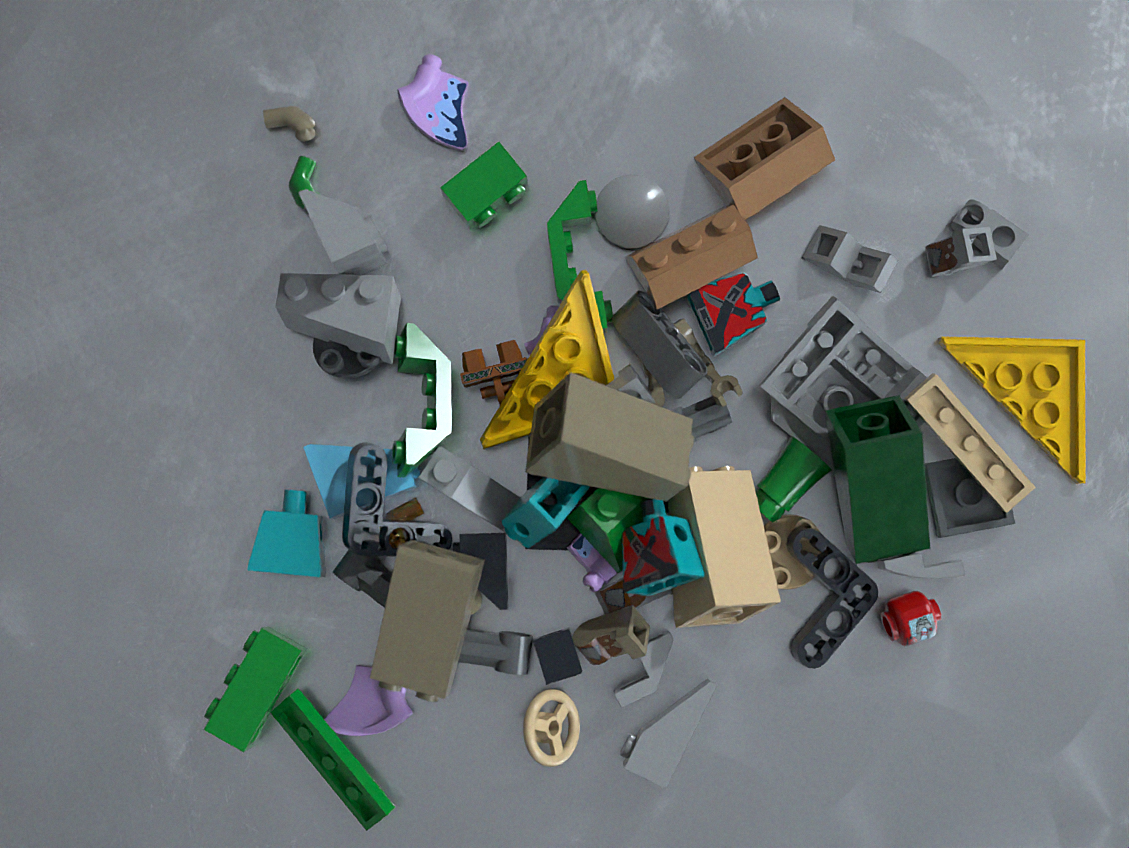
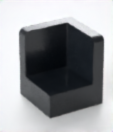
M569 627L533 638L546 685L582 673Z

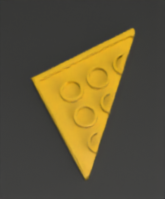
M586 269L579 272L506 394L505 399L481 436L480 442L483 449L530 435L535 405L570 372L605 386L614 380L590 275Z
M941 336L939 338V345L1076 484H1085V340Z

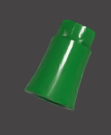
M791 436L778 459L756 485L759 487L755 492L760 513L772 523L779 520L785 513V510L789 512L832 469L808 447Z

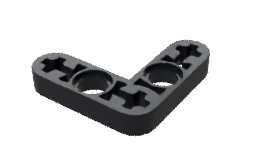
M364 442L354 446L350 451L347 467L342 541L345 547L351 552L363 556H396L398 548L394 549L391 547L389 537L394 529L403 528L406 533L405 542L410 540L417 541V535L430 537L435 533L440 535L439 542H434L433 546L449 550L452 544V534L445 525L433 521L383 519L387 455L379 445ZM369 450V455L375 457V464H369L367 469L365 465L360 464L361 457H366ZM367 473V476L375 478L374 483L363 480L358 481V476L366 477ZM363 488H369L374 497L373 503L366 509H360L356 504V496ZM363 527L364 532L378 535L379 542L363 540L360 547V543L354 541V535L360 534Z
M799 526L793 529L787 537L786 545L789 553L833 592L792 642L791 650L796 661L807 668L815 669L828 661L878 599L879 591L874 580L825 536L808 526ZM802 537L810 539V545L821 552L817 557L802 549L803 546L799 542ZM832 558H838L841 563L839 574L836 577L827 578L824 573L826 562ZM856 585L861 586L862 591L865 593L861 599L855 597L856 593L853 588ZM844 600L854 610L851 612L846 607L840 605V602ZM834 611H841L843 614L841 627L834 631L829 630L826 624L827 617ZM819 629L822 633L829 636L830 639L825 641L816 634V631ZM808 643L814 645L817 651L813 657L807 654L808 652L804 649Z

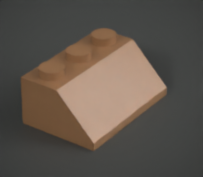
M786 97L694 157L697 165L726 206L734 205L744 220L759 213L761 209L782 195L789 193L794 187L812 175L819 173L824 167L835 161L823 126Z
M730 205L698 219L625 258L653 304L659 309L757 259L758 256L751 228L735 206Z

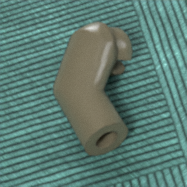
M287 106L263 110L266 128L289 126L292 130H295L296 139L299 141H309L314 138L315 130L313 127L315 122L313 118L298 107Z

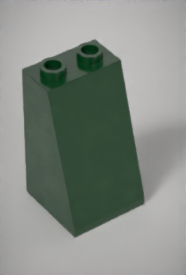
M900 395L825 410L845 540L855 563H872L879 559L898 555H910L917 551L930 549L923 434Z

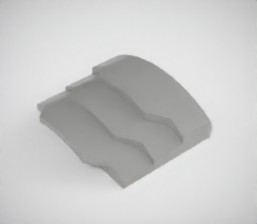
M834 296L807 324L808 328L759 384L771 395L772 421L790 436L795 437L808 447L829 467H833L825 410L900 395L920 428L924 421L904 398L927 378Z

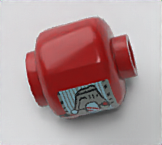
M912 591L890 599L885 605V611L881 613V621L888 638L891 641L896 640L903 646H910L932 638L937 633V621L942 619L937 602L934 599L928 600L919 591Z

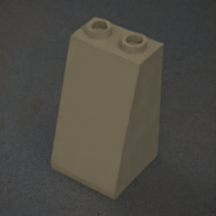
M570 372L534 407L525 472L532 475L668 501L674 495L684 490L690 481L691 470L688 467L690 451L694 443V437L691 435L693 419Z
M415 540L399 545L370 679L379 681L378 686L386 690L400 692L402 688L417 691L416 697L430 702H438L439 698L445 699L450 694L485 559Z

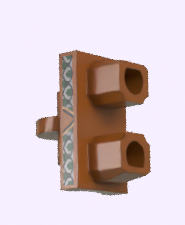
M515 340L497 344L500 364L486 367L482 349L463 352L462 366L464 373H460L464 388L493 381L494 385L480 388L482 399L497 396L500 406L505 399V393H508L515 381L511 380L502 383L501 379L517 376L527 361L526 357L522 358L521 351Z

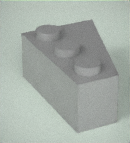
M280 274L275 307L286 328L326 342L331 340L346 345L352 351L358 353L363 351L380 357L384 362L393 364L401 299L393 275Z

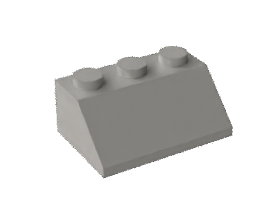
M307 189L298 192L326 253L339 274L364 275L387 264L382 254L387 252L388 248L371 215L364 218L358 207Z

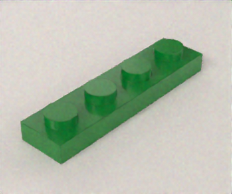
M299 688L270 712L366 831L396 808L385 792L375 783L361 763L353 756L336 732L331 729Z

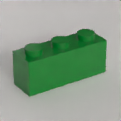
M269 626L261 628L259 632L254 630L250 634L243 647V650L247 652L240 666L236 663L232 666L224 680V684L228 688L221 699L216 697L212 701L204 716L209 720L204 728L205 731L243 753L252 747L270 712L276 705L307 650L306 647Z

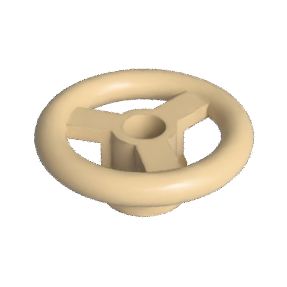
M548 689L535 696L527 708L523 722L524 742L529 754L537 763L546 767H554L564 763L574 752L579 739V714L574 702L566 693L557 689ZM548 701H557L559 703L553 713L539 712L540 708ZM567 715L569 725L568 736L564 746H562L560 734L562 722ZM537 743H549L552 755L542 752Z

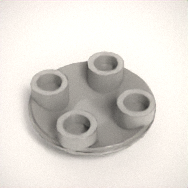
M639 175L618 177L609 182L597 198L598 212L595 213L596 225L602 234L615 245L624 248L642 249L654 242L666 228L669 218L667 198L662 189L646 177Z

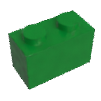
M497 142L442 185L440 189L443 197L468 228L472 229L475 225L483 227L497 215L495 210L506 201L510 205L522 197L526 192L524 187L528 185V181L524 171L503 145Z

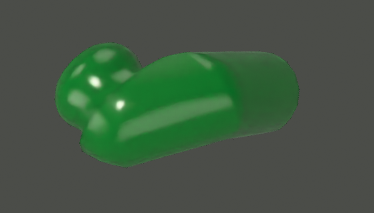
M300 155L289 181V190L296 205L301 209H305L298 192L305 189L314 192L310 179L317 162Z

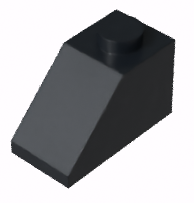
M506 533L459 534V542H453V551L485 559L478 590L499 610H507Z

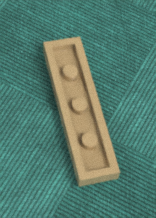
M932 373L904 398L1002 511L1008 513L1036 488L937 374Z

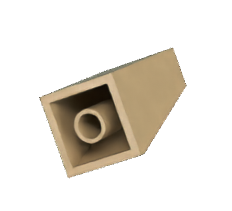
M725 466L713 471H703L702 467L689 468L691 470V477L687 487L668 500L669 516L684 518L690 523L705 577L673 588L676 628L738 624L781 602L751 470L735 471L733 466Z

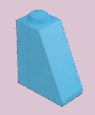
M316 444L304 446V451L329 518L336 519L344 516L348 457L353 447ZM384 449L388 461L384 500L418 488L416 478H419L421 475L419 466L405 478L397 477V464L392 463V449ZM369 450L368 455L360 459V464L365 465L367 469L369 464H375V457L369 455ZM366 473V477L358 476V481L363 480L374 483L375 478L367 476ZM363 488L358 492L356 504L360 509L368 507L373 503L372 491L369 488Z

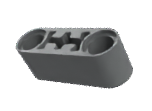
M638 290L611 318L614 327L660 386L672 397L680 399L707 374L708 370L703 360L661 308L657 309L647 293Z

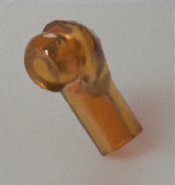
M415 497L390 510L386 514L385 519L413 520L425 512L419 500ZM396 528L390 534L389 543L394 549L406 541L403 528Z

